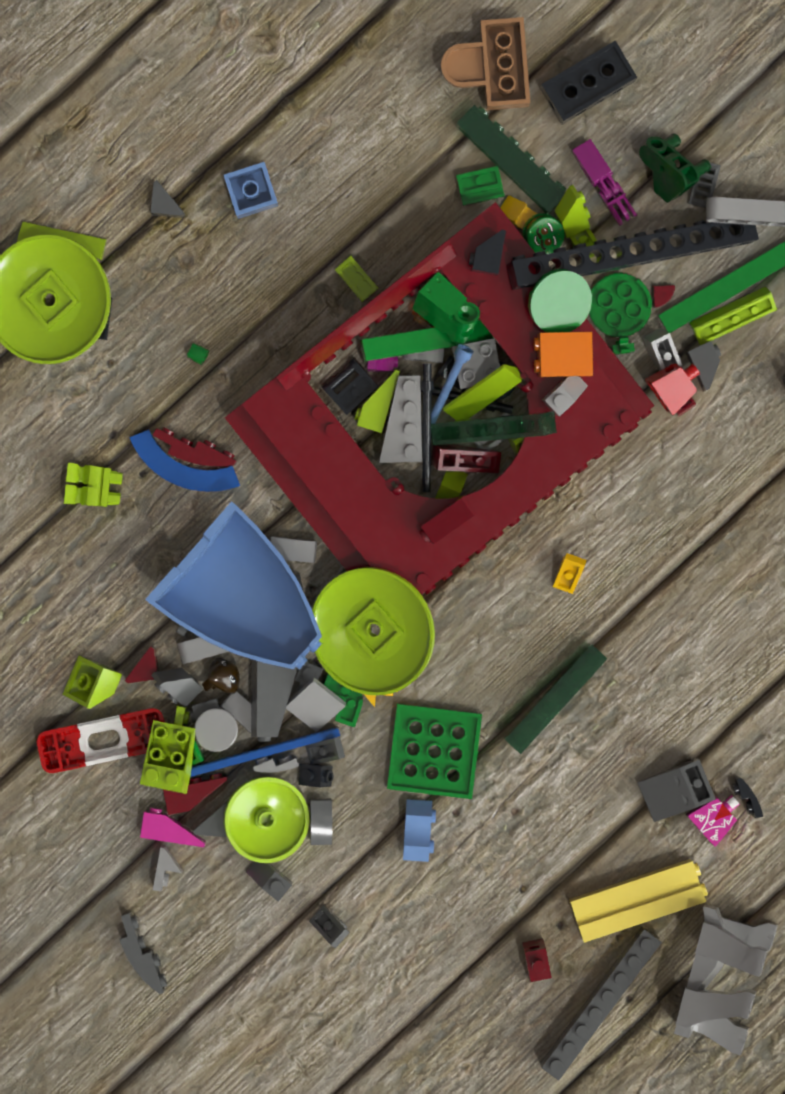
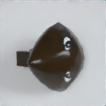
M216 658L210 665L208 679L202 683L204 690L208 691L211 688L213 690L217 688L223 692L235 694L240 682L238 668L231 661Z

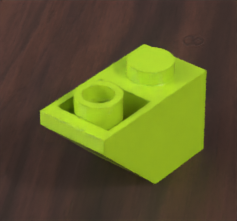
M574 185L568 187L555 209L557 219L562 224L567 238L590 228L588 219L591 216L587 207L583 205L586 203L582 191L577 192Z

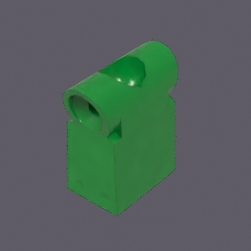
M439 272L418 292L412 310L440 332L447 333L450 341L455 344H465L468 342L480 317L479 308L475 304L467 302V298Z

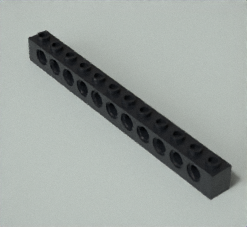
M706 220L694 222L693 226L686 227V224L674 226V230L667 231L666 228L654 230V234L649 235L646 232L634 234L633 238L628 239L626 235L613 238V242H606V239L593 242L594 245L586 246V243L573 246L574 249L566 250V247L554 249L553 253L550 254L541 251L534 253L533 257L530 258L520 255L513 257V261L506 266L511 288L516 290L535 286L541 279V276L552 271L549 267V261L555 263L556 269H568L583 277L751 244L759 240L756 225L706 223ZM730 226L734 228L735 235H732L730 233ZM710 230L715 233V239L710 236ZM690 234L695 236L696 243L690 240ZM670 238L676 241V247L671 245ZM650 241L655 243L656 251L651 249ZM630 245L636 248V255L631 253ZM610 249L616 252V259L611 257ZM590 253L596 256V263L591 261ZM570 257L576 260V267L570 264ZM529 265L535 267L536 274H532L529 272Z

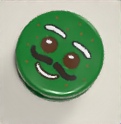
M539 213L526 221L522 237L535 253L545 251L546 254L553 253L554 249L562 246L565 231L562 224L556 218L546 213Z

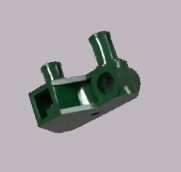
M675 133L665 139L657 136L649 137L646 144L639 149L641 160L653 171L654 192L666 203L683 195L699 181L701 175L709 172L711 169V164L708 160L702 159L693 165L674 148L680 146L681 143L680 137ZM679 159V168L675 167L676 163H674L673 161Z

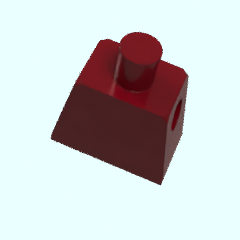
M543 938L522 942L530 983L551 979V971Z

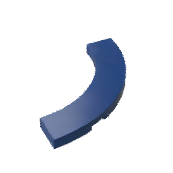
M150 430L129 437L136 452L146 465L160 477L177 486L204 492L224 491L241 486L233 466L218 470L190 468L169 457L156 443Z

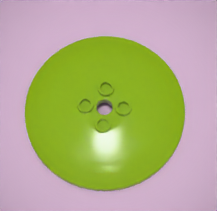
M36 235L18 241L4 251L0 256V343L7 350L19 358L33 363L57 364L80 356L97 341L108 321L111 293L104 269L88 249L66 237ZM48 294H53L55 297V303L52 306H48L45 302Z
M356 568L334 578L318 595L312 611L322 635L319 640L322 644L315 651V654L326 672L339 684L361 694L387 695L402 690L422 674L430 661L434 648V623L423 596L405 578L382 568ZM372 624H376L379 626V635L372 633Z

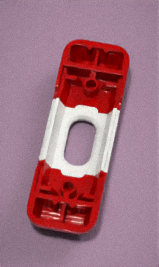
M150 708L44 731L37 738L42 768L48 773H58L146 754L153 720L165 723L164 716L160 710ZM107 730L118 732L120 741L114 747L93 750L88 744V738L93 733Z

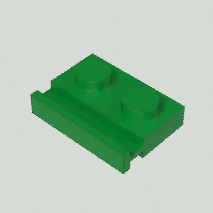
M498 166L456 175L463 206L505 197Z

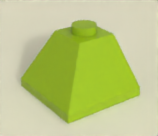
M79 655L62 695L91 709L115 693L122 674Z

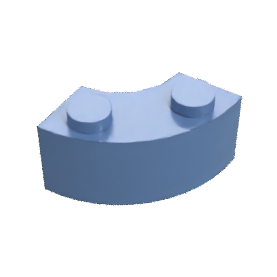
M409 799L406 801L403 860L429 862V853H434V840H430L431 823L436 821V810H432V801Z

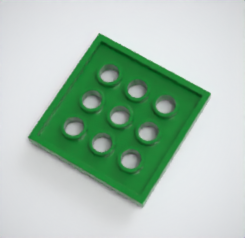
M397 704L387 789L472 799L482 714ZM414 721L420 722L422 725L421 732L417 734L412 733L409 729L410 724ZM434 724H440L443 727V733L440 736H434L431 733V727ZM458 726L462 727L465 731L464 736L460 739H456L452 735V730ZM410 743H417L420 750L417 754L411 755L408 753L407 746ZM437 745L440 747L441 753L438 757H431L428 754L431 746ZM453 748H459L462 751L460 759L453 760L449 754ZM408 764L416 766L417 772L415 775L408 776L405 774L404 769ZM427 768H437V777L433 779L426 776ZM456 769L459 772V778L456 781H450L447 778L449 770Z

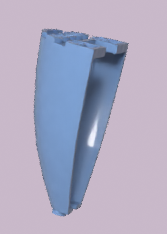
M232 501L203 533L202 539L176 568L173 567L145 599L171 620L205 641L236 655L262 663L289 669L297 667L300 670L307 662L306 655L310 651L314 653L322 644L319 641L322 637L297 578L273 544Z

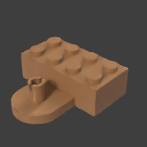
M524 17L481 20V42L456 44L444 53L441 61V72L444 79L450 85L457 88L484 86L486 111L526 108L530 106Z

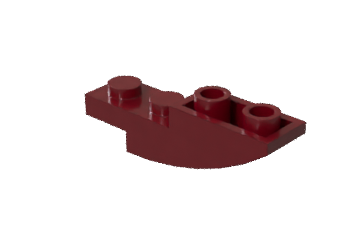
M165 427L162 430L156 428L152 435L171 445L168 454L186 462L210 467L236 466L237 461L234 460L235 455L226 450H223L222 453L215 450L216 445L207 440H204L203 443L198 441L195 448L191 447L193 442L183 437L181 440L174 438V432Z

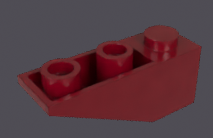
M222 773L209 775L210 779L203 781L201 777L192 778L189 780L187 794L163 790L168 815L190 811L226 782L228 775L222 776Z

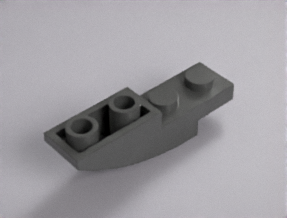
M131 911L123 913L121 918L127 935L121 936L119 939L122 948L132 967L142 980L157 993L162 994L168 985L165 975L160 974L158 966H161L157 953L154 954L153 949L144 951L146 944L143 936H139L137 928H139L137 916H133Z

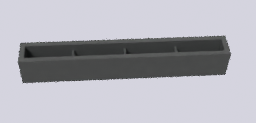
M643 926L639 929L540 1062L542 1069L558 1081L662 943L659 938Z

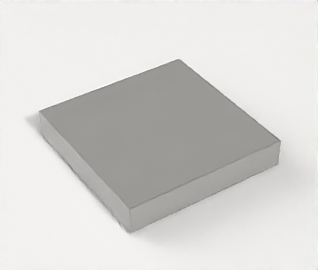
M313 677L288 700L286 709L315 732H318L346 706V702Z

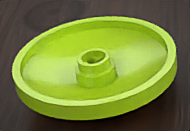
M269 776L251 779L239 786L226 804L223 818L225 834L232 847L243 857L259 863L281 861L292 855L301 846L309 828L307 803L299 790L285 780Z

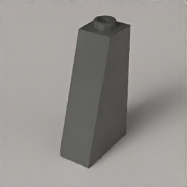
M252 659L251 737H258V741H271V737H278L297 667L289 669Z

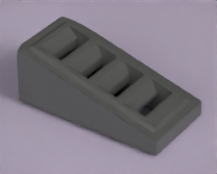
M710 163V171H714L713 175L705 173L700 177L710 179L711 183L698 181L692 186L688 204L706 208V201L695 198V195L707 198L713 197L721 165ZM697 187L709 188V192L698 190Z

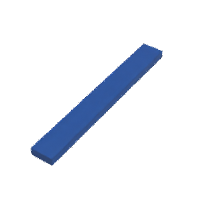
M339 727L192 766L190 777L340 736Z

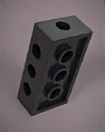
M615 40L541 84L540 90L559 122L563 125L636 81L637 76ZM602 69H610L612 71V75L605 76L602 73ZM585 79H590V80H592L593 83H594V86H592V87H587V86H585L584 83H583V80H585ZM572 90L576 96L568 98L565 95V91Z

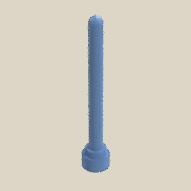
M458 344L454 352L456 360L431 411V431L463 364L469 361L474 353L466 345Z

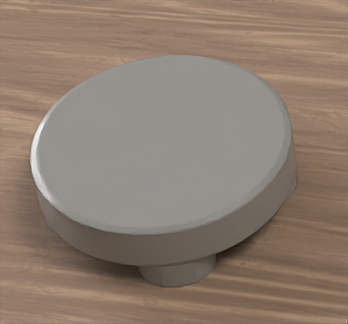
M212 708L206 710L198 717L195 723V737L198 743L209 751H223L229 748L236 740L238 734L236 719L230 712L224 709Z

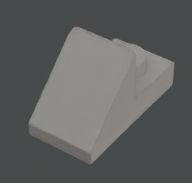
M163 845L160 847L153 890L162 891L163 886L167 887L169 874H166V871L183 872L171 852Z

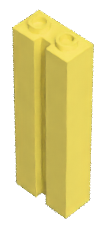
M688 859L569 899L583 942L585 943L705 903V896L708 893L704 883H699L698 876L701 875L698 864Z

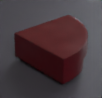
M675 285L653 286L654 308L661 307L670 301L675 291Z

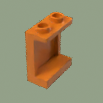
M592 332L538 333L537 338H534V351H537L538 360H534V372L538 373V377L593 376Z

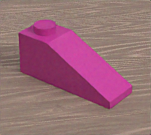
M150 807L149 811L146 810L144 812L140 838L205 847L206 841L195 835L193 831L167 813H162L163 809Z

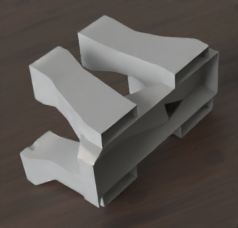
M706 904L703 906L705 922L703 923L688 984L683 994L674 1034L689 1038L693 1031L704 1034L731 1053L741 1055L749 1027L736 1024L730 1018L741 1017L748 1019L757 991L748 988L736 992L706 990V988L723 968L724 964L760 977L767 953L772 949L778 924L768 922L752 926L722 917L718 907Z

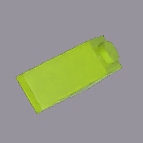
M396 369L363 404V407H358L354 419L358 421L357 426L382 433L401 370Z

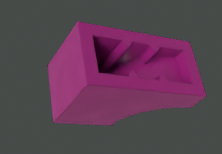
M398 356L368 361V372L393 373V368H398Z

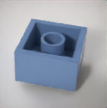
M265 162L224 175L238 219L278 206Z

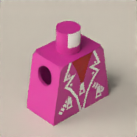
M732 795L723 802L715 796L716 800L694 808L686 814L714 847L719 844L737 821L731 812L740 804Z

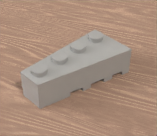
M399 375L379 463L422 462L421 375Z

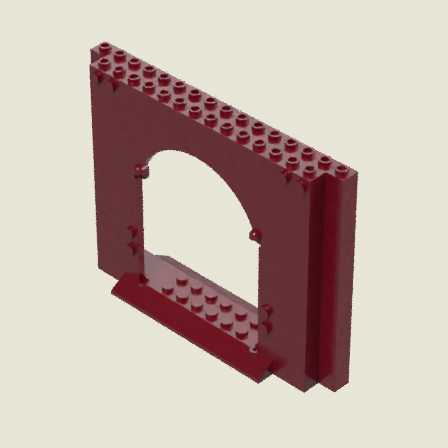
M496 202L225 417L227 422L346 571L363 567L389 570L405 578L421 595L423 593L427 595L436 588L435 583L440 579L443 581L448 579L453 574L452 570L455 567L459 566L461 568L470 561L468 557L474 552L476 554L482 552L487 547L485 543L490 539L495 541L502 536L504 528L507 526L513 527L521 520L519 516L524 512L529 514L537 508L536 503L539 500L544 499L545 501L555 493L553 491L554 488L566 485L571 480L570 476L573 473L579 474L586 469L588 461L600 458L605 453L603 449L607 446L613 447L622 440L620 436L623 433H631L639 426L637 422L652 413L651 408L655 406L587 318L578 328L571 332H592L593 376H579L588 386L560 417L556 416L541 399L565 377H538V373L534 372V360H538L537 351H534V338H537L538 333L548 332L538 327L529 314L528 298L530 291L535 286L512 290L506 265L513 261V257L525 255V258L533 257L535 252ZM506 230L499 274L495 276L473 272L472 266L468 265L470 253H475L476 247L499 231ZM529 265V272L532 274H536L535 267ZM439 272L442 275L444 274L449 282L467 298V302H471L479 308V320L521 372V379L523 378L527 384L523 386L520 382L517 386L522 392L526 393L528 418L526 432L520 449L507 469L487 486L464 495L477 514L438 542L432 544L431 541L426 543L419 532L422 531L420 526L459 497L444 499L423 497L405 491L403 484L396 477H391L386 481L308 382L311 380L310 372L322 362L328 364L337 357L334 354L337 350L341 349L344 351L353 344L352 338L356 335L360 338L370 330L368 326L372 322L376 324L387 317L386 311L390 308L393 311L404 303L402 299L406 295L409 297L415 295L421 290L419 286L421 283ZM394 481L398 487L394 488L391 482Z

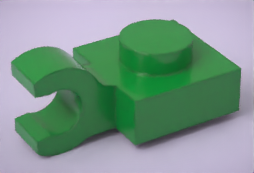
M620 337L619 341H616V345L611 346V350L615 355L634 353V343H629L628 337Z

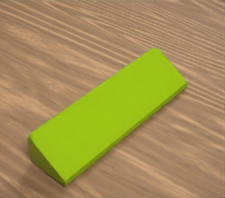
M22 222L17 238L18 242L36 235L66 237L83 245L97 260L101 261L107 241L106 239Z
M763 287L699 317L689 324L701 346L776 311L777 307L771 291L767 287Z
M503 364L445 405L443 411L459 423H464L522 381L518 368Z

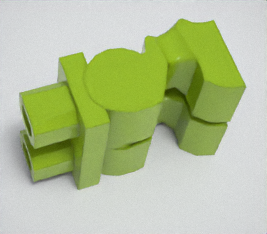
M68 463L66 482L87 484V487L66 484L64 504L101 507L120 505L121 493L110 492V484L122 485L123 473L112 471L111 468L90 465L83 467L78 464Z

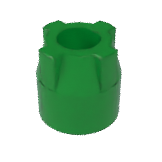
M193 343L187 353V357L203 365L210 350Z

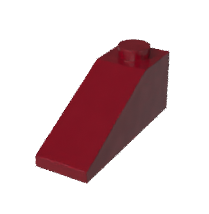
M433 443L431 465L437 470L499 473L502 452L454 444Z

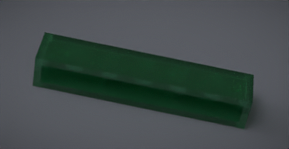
M473 105L456 123V128L498 166L546 214H550L561 201L566 188L559 181L554 182L549 177L551 174L545 167L541 166L539 168L534 163L535 158L528 151L524 153L518 147L520 144L512 136L508 138L503 133L504 128L495 121L493 123L488 119L489 114L481 106L477 108Z
M554 411L451 420L431 424L433 445L545 436L557 433Z
M589 644L504 739L522 754L604 664L607 658L592 644Z

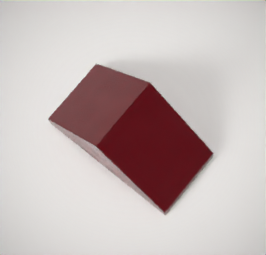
M150 646L125 679V682L135 683L155 680L151 675L159 671L156 648Z

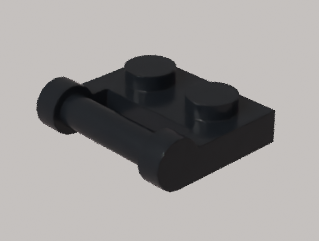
M351 359L348 362L349 365L328 384L325 383L321 386L346 415L378 388V385L354 359ZM356 371L359 376L339 394H336L333 390Z

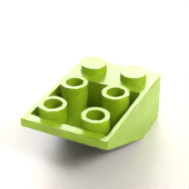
M153 720L140 784L187 794L192 769L196 729Z

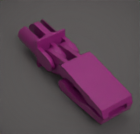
M588 139L572 149L574 157L593 187L598 188L600 198L618 225H623V222L613 206L616 207L626 222L630 220L629 214L621 201L631 216L636 217L637 213L626 198V193H624L617 181L614 182L611 169L592 140Z

